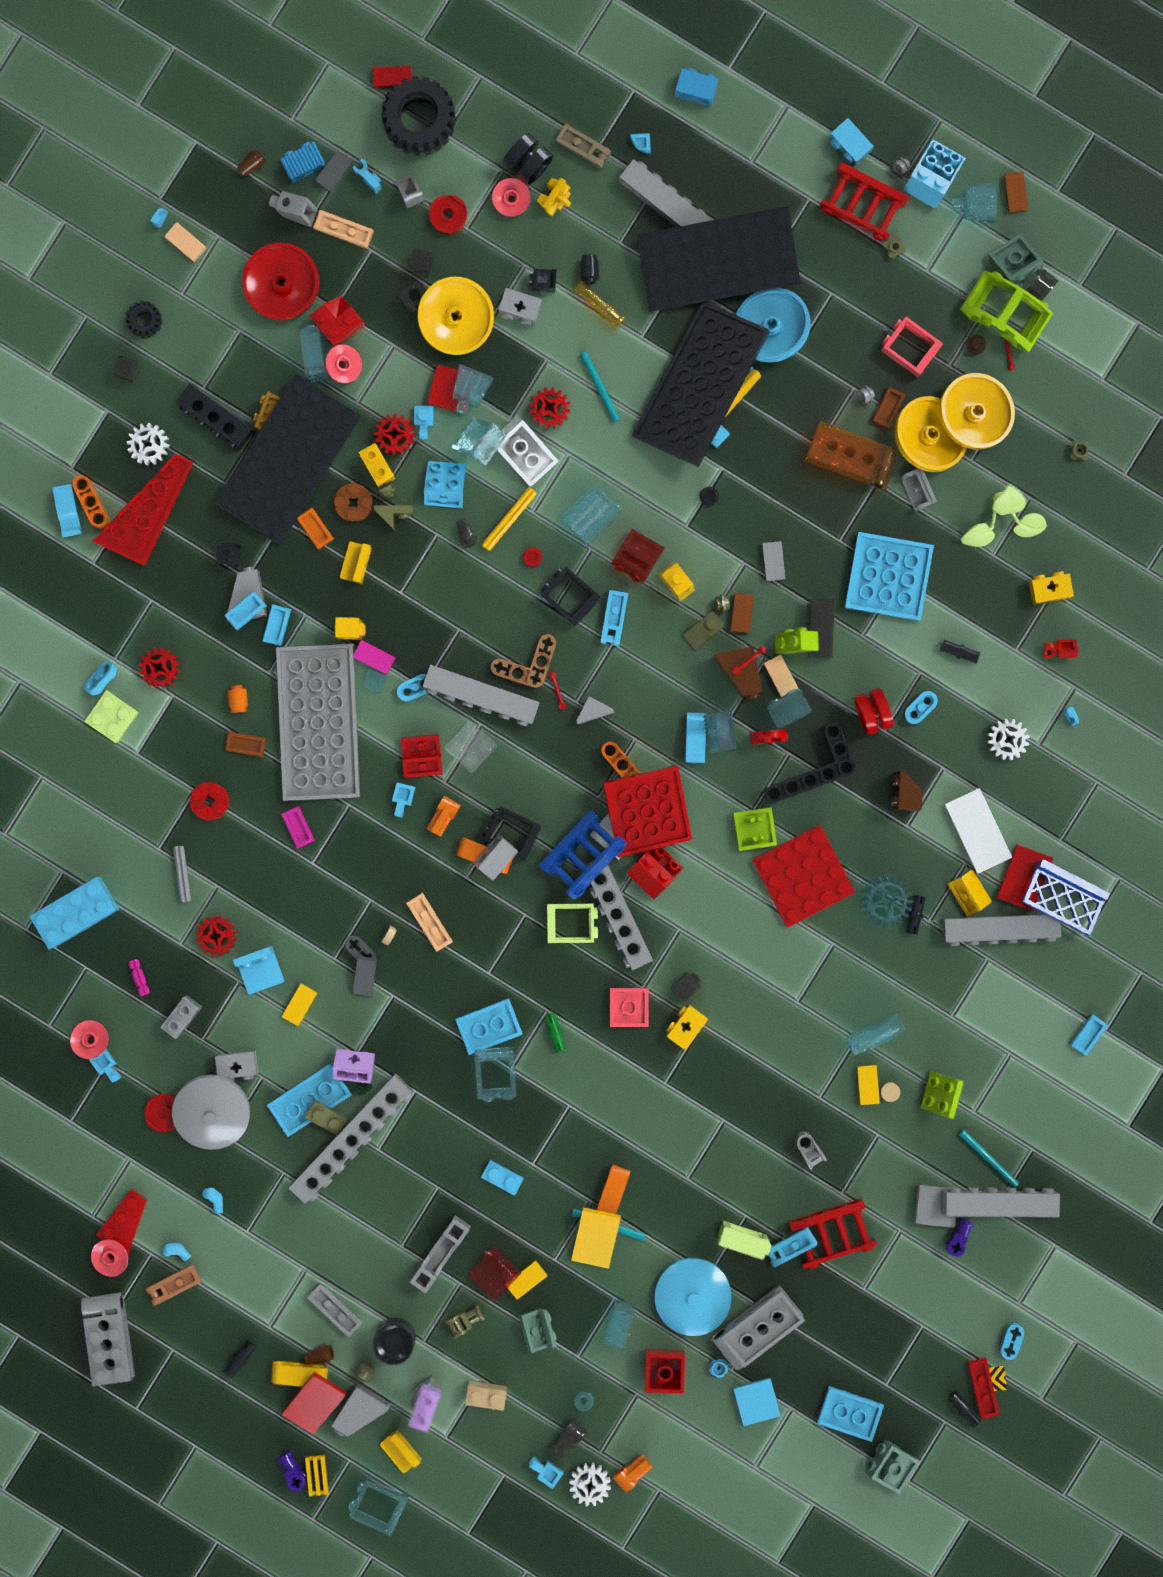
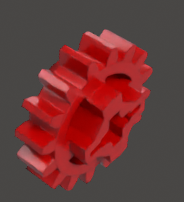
M544 387L543 393L539 390L537 391L538 397L532 396L534 403H529V407L534 409L529 412L530 415H535L532 420L533 422L538 420L539 427L545 424V429H548L549 425L556 429L557 423L560 426L563 425L562 419L568 420L565 414L570 413V409L566 408L570 406V402H565L567 395L561 396L562 390L556 393L554 387L551 388V391ZM547 396H553V397H556V398H555V399H548ZM540 401L542 408L537 412V405ZM546 403H547V405H549L550 407H551V406H554V407H553L554 414H553V412H551L550 410L546 411V410H547V408H546ZM562 405L563 410L561 415H559L557 411L558 408ZM549 417L553 420H545L544 418Z
M394 413L393 418H390L387 414V420L384 421L381 418V426H375L379 430L374 432V436L379 437L375 442L376 444L381 443L379 446L380 450L386 448L385 453L387 455L390 451H392L393 456H396L397 451L403 455V449L409 451L408 445H414V441L411 438L416 437V434L411 433V431L415 428L414 426H409L411 423L409 419L404 421V415L398 418L397 414ZM391 423V426L385 430L384 428ZM399 423L404 425L407 431L401 430L399 428ZM394 431H397V433L400 434L396 436V439H393L392 435H390L393 434ZM383 438L388 439L391 442V446L387 445ZM402 440H406L402 445L399 446V443Z
M154 647L153 653L147 650L148 656H141L144 662L138 664L143 667V670L139 671V674L145 675L142 680H149L148 686L154 683V688L156 689L159 688V685L165 689L166 683L172 686V679L178 680L176 673H181V670L177 669V666L181 665V663L175 662L178 656H171V650L165 653L164 647H161L160 651ZM163 655V656L160 657V659H158V660H153V659H152V658L155 657V656ZM170 661L172 664V671L169 670L168 663ZM153 663L156 665H162L161 667L164 668L163 670H165L166 672L158 671V669L155 665H153ZM148 665L150 666V669H151L150 675H149L148 669H147V668H148ZM161 676H167L166 679L157 681Z
M214 915L211 916V921L207 918L203 919L205 924L198 925L201 931L195 932V934L200 935V938L196 939V942H201L198 948H205L204 954L210 951L211 957H214L216 953H218L219 957L223 956V951L227 954L230 953L228 948H234L235 945L232 942L238 940V938L234 937V934L238 931L232 930L235 924L229 925V918L223 921L222 915H219L217 919H215ZM219 924L224 925L227 928V930L224 931L223 929H221L219 927ZM210 925V931L207 935H204L206 928ZM215 931L217 934H221V937L218 938V941L216 938L212 937V935L215 934ZM226 937H229L227 944L223 947V941ZM206 942L212 943L214 948L210 947Z

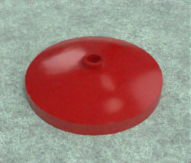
M272 243L257 250L247 261L242 275V287L249 304L260 315L272 320L285 321L304 314L313 305L319 291L320 281L315 263L304 250L288 243ZM284 281V286H280L279 283Z

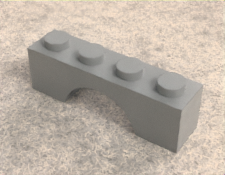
M455 1215L411 1278L410 1283L426 1294L447 1260L469 1232L471 1226Z

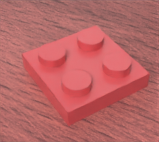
M610 988V1027H649V988Z

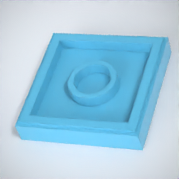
M771 1378L733 1387L743 1426L781 1416Z

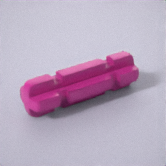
M139 960L129 961L128 965L133 971L131 973L135 985L139 988L137 989L139 996L149 994V988L145 984L147 983L145 976L139 967L141 966Z

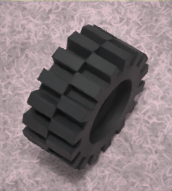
M135 302L133 307H129V312H126L127 317H125L127 326L136 336L141 338L147 336L150 338L152 334L156 335V331L161 329L162 316L159 310L150 302ZM145 312L150 314L151 322L143 327L138 325L137 317Z

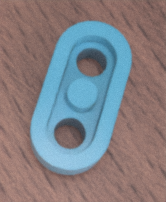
M110 661L102 663L86 681L84 690L91 696L100 694L109 681L116 676L117 667Z
M427 674L418 675L400 684L397 689L398 697L402 701L409 702L426 694V688L421 686V682L425 680ZM410 689V695L405 696L404 690Z
M931 691L921 693L905 709V720L910 724L920 723L936 707L938 702L937 696ZM926 697L930 699V704L928 705L924 703ZM912 711L917 713L916 718L910 716Z

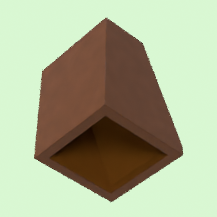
M754 646L715 654L714 661L740 697H746V700L758 698L763 690L756 658L743 667L739 674L733 673L734 667L740 666L755 654Z

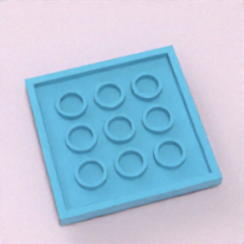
M858 532L844 608L921 621L934 545Z

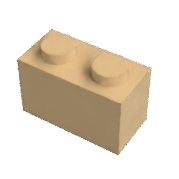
M469 1381L466 1405L504 1411L507 1386Z

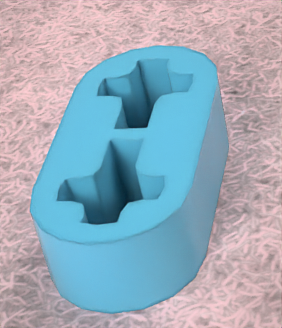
M1010 1323L1006 1327L999 1350L1000 1354L1007 1360H1013L1018 1355L1024 1337V1329L1020 1324ZM1017 1327V1330L1020 1333L1019 1335L1015 1334L1014 1339L1012 1340L1013 1334L1010 1331L1015 1330V1328ZM1010 1343H1012L1011 1348L1014 1351L1013 1353L1009 1352L1007 1355L1004 1349L1009 1348Z

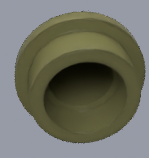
M368 1362L361 1363L355 1370V1377L369 1382L374 1376V1368Z

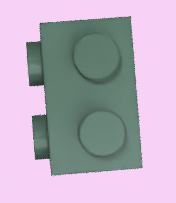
M537 1308L519 1315L528 1353H534L547 1347H556V1334L551 1328V1316L546 1309Z

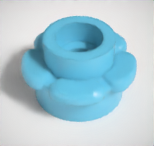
M719 1358L710 1363L711 1368L709 1370L713 1376L721 1378L728 1372V1365L725 1360Z

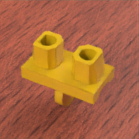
M551 178L547 188L552 192L549 196L541 194L537 200L546 213L553 216L557 209L561 210L563 206L569 207L571 205V202L568 200L571 195L568 192L570 186L566 184V180L563 178L559 180Z

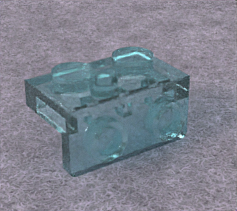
M793 689L785 694L786 697L780 700L776 698L767 706V712L778 730L812 713L801 689L797 691Z

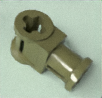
M477 1304L475 1308L466 1313L462 1311L446 1319L444 1323L448 1324L453 1333V1339H456L472 1329L474 1323L480 1320L484 1321L486 1318Z

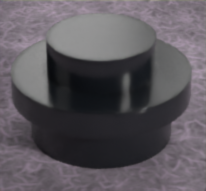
M705 487L702 489L700 501L704 505L712 506L717 503L719 494L715 488Z

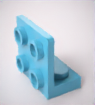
M428 461L424 487V505L462 508L466 464Z
M272 946L233 960L235 967H239L249 995L285 981Z

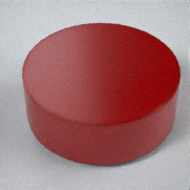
M528 548L523 554V560L527 566L536 567L542 561V553L537 548Z

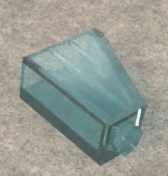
M894 1013L852 1033L847 1037V1044L849 1049L855 1055L895 1040L905 1028L898 1013Z

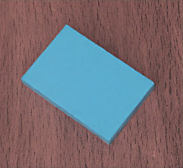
M509 998L455 1019L469 1055L523 1034Z
M828 1386L817 1424L872 1442L884 1405Z

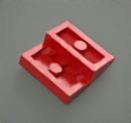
M437 365L427 405L465 414L475 374Z
M439 734L401 737L404 778L443 775Z

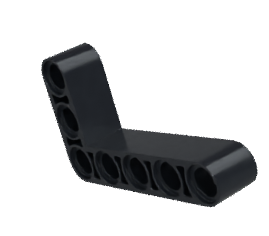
M829 723L823 729V735L833 763L767 787L764 792L766 800L778 802L853 774L855 764L839 724ZM830 726H834L837 729L835 737H831L828 734ZM837 744L842 745L844 748V752L841 755H837L834 751V747ZM843 762H847L850 765L848 773H844L841 770ZM825 769L832 771L833 775L829 780L823 777ZM808 775L814 778L812 786H808L805 783V777ZM789 782L796 784L797 788L793 793L787 790ZM772 788L777 789L779 793L776 799L769 797L768 793Z

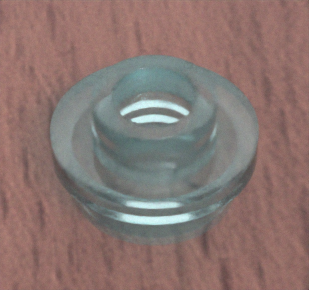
M585 1391L578 1393L574 1401L575 1406L580 1411L590 1410L594 1404L593 1396ZM582 1398H586L588 1402L586 1404H582L580 1400Z

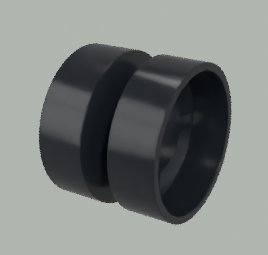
M530 133L523 135L511 147L502 162L511 172L521 168L517 177L526 186L531 185L544 174L554 157L544 146L536 150L539 141Z
M402 1318L385 1320L378 1327L373 1340V1350L377 1358L389 1365H398L405 1362L411 1356L416 1342L413 1326Z

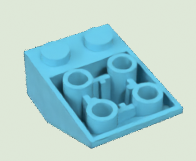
M932 139L903 191L937 209L963 164L965 157Z

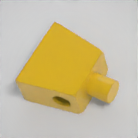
M672 562L658 573L659 577L679 602L695 591L693 583L676 562Z

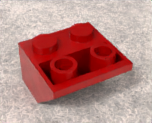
M660 847L646 851L629 869L627 874L649 896L655 899L675 879L683 867Z

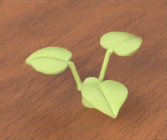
M1008 485L1004 492H998L993 496L991 525L988 526L986 523H980L971 527L961 537L960 542L974 547H982L989 544L995 537L994 532L991 530L994 529L996 513L1000 515L1011 513L1015 522L1018 523L1013 528L1014 532L1021 537L1038 535L1046 529L1047 524L1045 518L1037 513L1027 514L1019 520L1015 513L1023 510L1026 506V500L1020 491Z

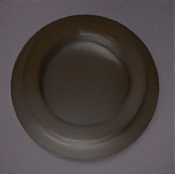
M974 335L968 340L967 349L970 353L979 355L986 349V341L982 336Z

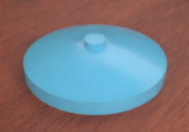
M784 288L755 292L741 304L736 313L737 316L770 330L756 360L761 362H778L791 357L804 345L810 332L811 320L805 303L797 294Z
M684 1258L669 1265L660 1275L654 1294L656 1309L662 1321L673 1331L687 1336L704 1335L716 1329L727 1317L732 1298L730 1285L724 1273L712 1262L701 1258Z

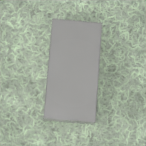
M782 541L762 543L766 582L785 580Z

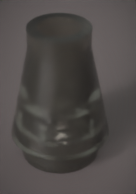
M463 518L456 521L460 545L463 548H470L476 545L478 537L468 524L467 519Z

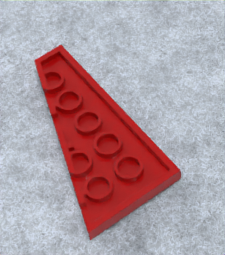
M175 454L92 542L146 566L194 462Z

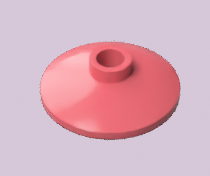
M504 179L493 190V205L502 215L509 217L518 216L529 206V189L519 179ZM510 196H513L515 198V201L509 202L508 198Z
M337 345L327 353L325 367L332 379L339 383H349L360 375L362 360L359 353L353 347ZM339 362L344 364L343 368L339 367Z
M92 1020L78 1024L70 1038L73 1051L79 1057L85 1059H93L100 1056L106 1050L109 1041L106 1028L101 1023ZM94 1037V1042L90 1044L89 1039Z
M106 1239L94 1246L91 1260L99 1273L108 1277L120 1275L126 1269L128 1254L120 1243Z

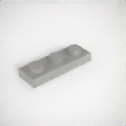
M322 1283L307 1297L348 1338L363 1323Z

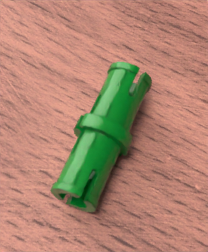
M556 1013L545 1015L544 1018L549 1030L548 1036L552 1039L555 1053L567 1050L561 1034L563 1030L559 1027Z

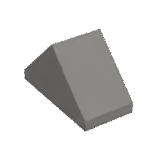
M413 174L395 181L407 209L424 202L422 191Z
M588 697L576 720L577 725L613 714L614 710Z

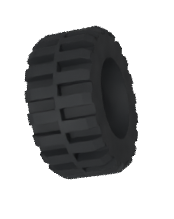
M418 76L412 77V81H407L405 78L401 80V85L395 84L392 87L393 91L388 92L385 96L386 101L382 104L383 112L381 113L384 129L389 140L393 141L394 146L398 149L402 148L404 153L414 152V156H420V153L425 152V155H429L431 150L435 149L436 152L440 150L441 145H446L449 141L448 137L453 135L456 123L451 96L448 95L447 90L444 87H440L439 83L435 80L430 82L427 77L418 80ZM416 101H424L431 104L437 113L435 123L427 130L420 132L405 128L401 122V113L404 108Z

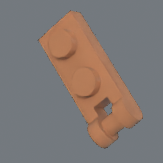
M194 1264L148 1286L145 1290L147 1294H150L153 1299L151 1302L155 1306L193 1287L202 1280ZM161 1288L163 1295L159 1296L157 1289Z

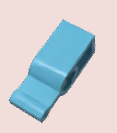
M73 485L52 487L62 537L81 535L80 513Z
M687 712L685 763H705L706 713Z

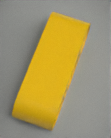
M275 1361L272 1364L271 1383L302 1387L313 1372L327 1379L328 1367L316 1364L307 1365L306 1363Z

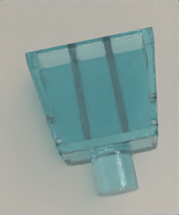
M996 182L966 188L963 192V198H953V210H964V219L995 223L998 219Z
M460 364L452 396L454 400L459 401L456 411L467 414L469 406L478 408L490 389L494 378Z

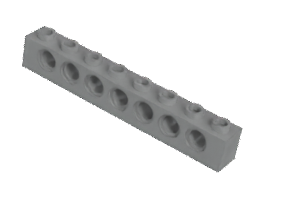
M395 1074L296 1179L289 1189L303 1203L313 1202L320 1195L317 1191L322 1186L326 1188L333 1181L330 1177L335 1172L339 1174L346 1167L344 1162L348 1158L352 1160L359 1153L357 1150L361 1144L366 1146L372 1139L370 1135L374 1130L379 1132L385 1125L383 1121L388 1116L392 1118L399 1110L396 1107L401 1102L405 1104L410 1099L412 1088ZM394 1093L397 1101L394 1103L389 1102L387 1094ZM374 1108H382L383 1116H376L373 1112ZM362 1121L369 1122L370 1130H362L360 1123ZM354 1135L357 1138V1143L354 1145L349 1144L347 1137ZM336 1149L342 1150L344 1157L341 1159L336 1158L334 1151ZM324 1163L330 1165L331 1171L328 1173L323 1172L321 1165ZM308 1178H315L318 1183L317 1186H310Z

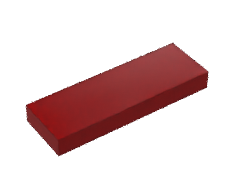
M987 1358L967 1361L980 1419L1000 1415Z

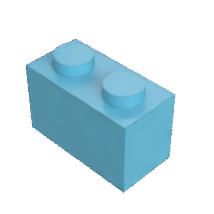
M849 118L839 125L829 137L832 147L836 150L839 149L843 153L844 160L848 164L852 163L854 167L874 147Z

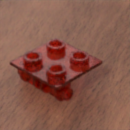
M494 1246L483 1255L484 1258L468 1275L496 1302L520 1276L521 1272Z

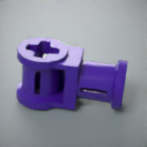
M961 1217L958 1219L959 1224L955 1232L946 1242V1250L954 1257H960L964 1254L968 1234L971 1228L975 1226L974 1223ZM958 1243L960 1249H955L954 1251V1249L951 1248L952 1244L956 1245Z
M291 1450L282 1454L276 1460L281 1463L285 1471L284 1475L289 1489L297 1492L303 1489L307 1483V1474L301 1469L299 1463L296 1464ZM294 1479H300L301 1482H295Z

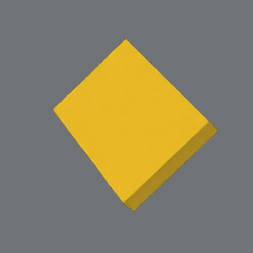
M583 1207L571 1261L609 1269L621 1215Z

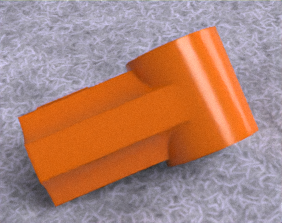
M444 796L427 829L441 837L461 805Z
M641 1454L627 1467L623 1466L612 1478L626 1493L653 1466Z

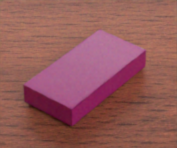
M361 640L354 653L355 659L386 675L396 659Z
M300 806L281 814L297 849L315 841Z

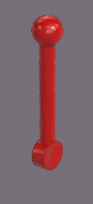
M1005 339L1009 361L1008 369L1014 370L1015 364L1012 362L1010 345Z
M764 646L759 647L755 654L740 666L734 667L733 673L739 674L743 667L758 655L764 654L766 648Z
M551 671L549 677L552 679L560 703L559 708L564 710L566 704L562 700L555 678L556 672Z

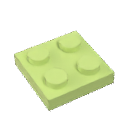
M106 690L84 722L113 742L118 743L139 712Z

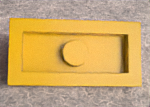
M349 542L340 574L341 579L362 584L372 549L370 545Z
M973 869L948 883L949 888L967 917L981 911L992 902Z
M398 1429L380 1443L382 1449L402 1473L407 1472L411 1467L415 1468L421 1462V1457Z

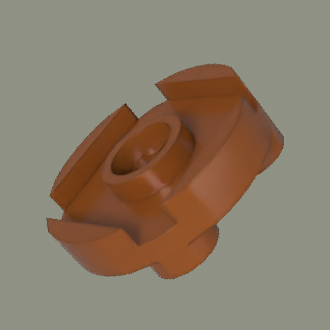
M351 483L344 485L338 490L334 504L341 518L346 521L359 522L366 519L371 513L373 500L370 492L364 486ZM351 498L358 499L357 507H349V500Z

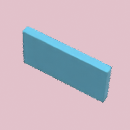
M331 1062L267 1104L286 1136L289 1137L312 1122L305 1118L304 1114L314 1099L333 1108L350 1097L352 1093L344 1080L333 1079V1064Z

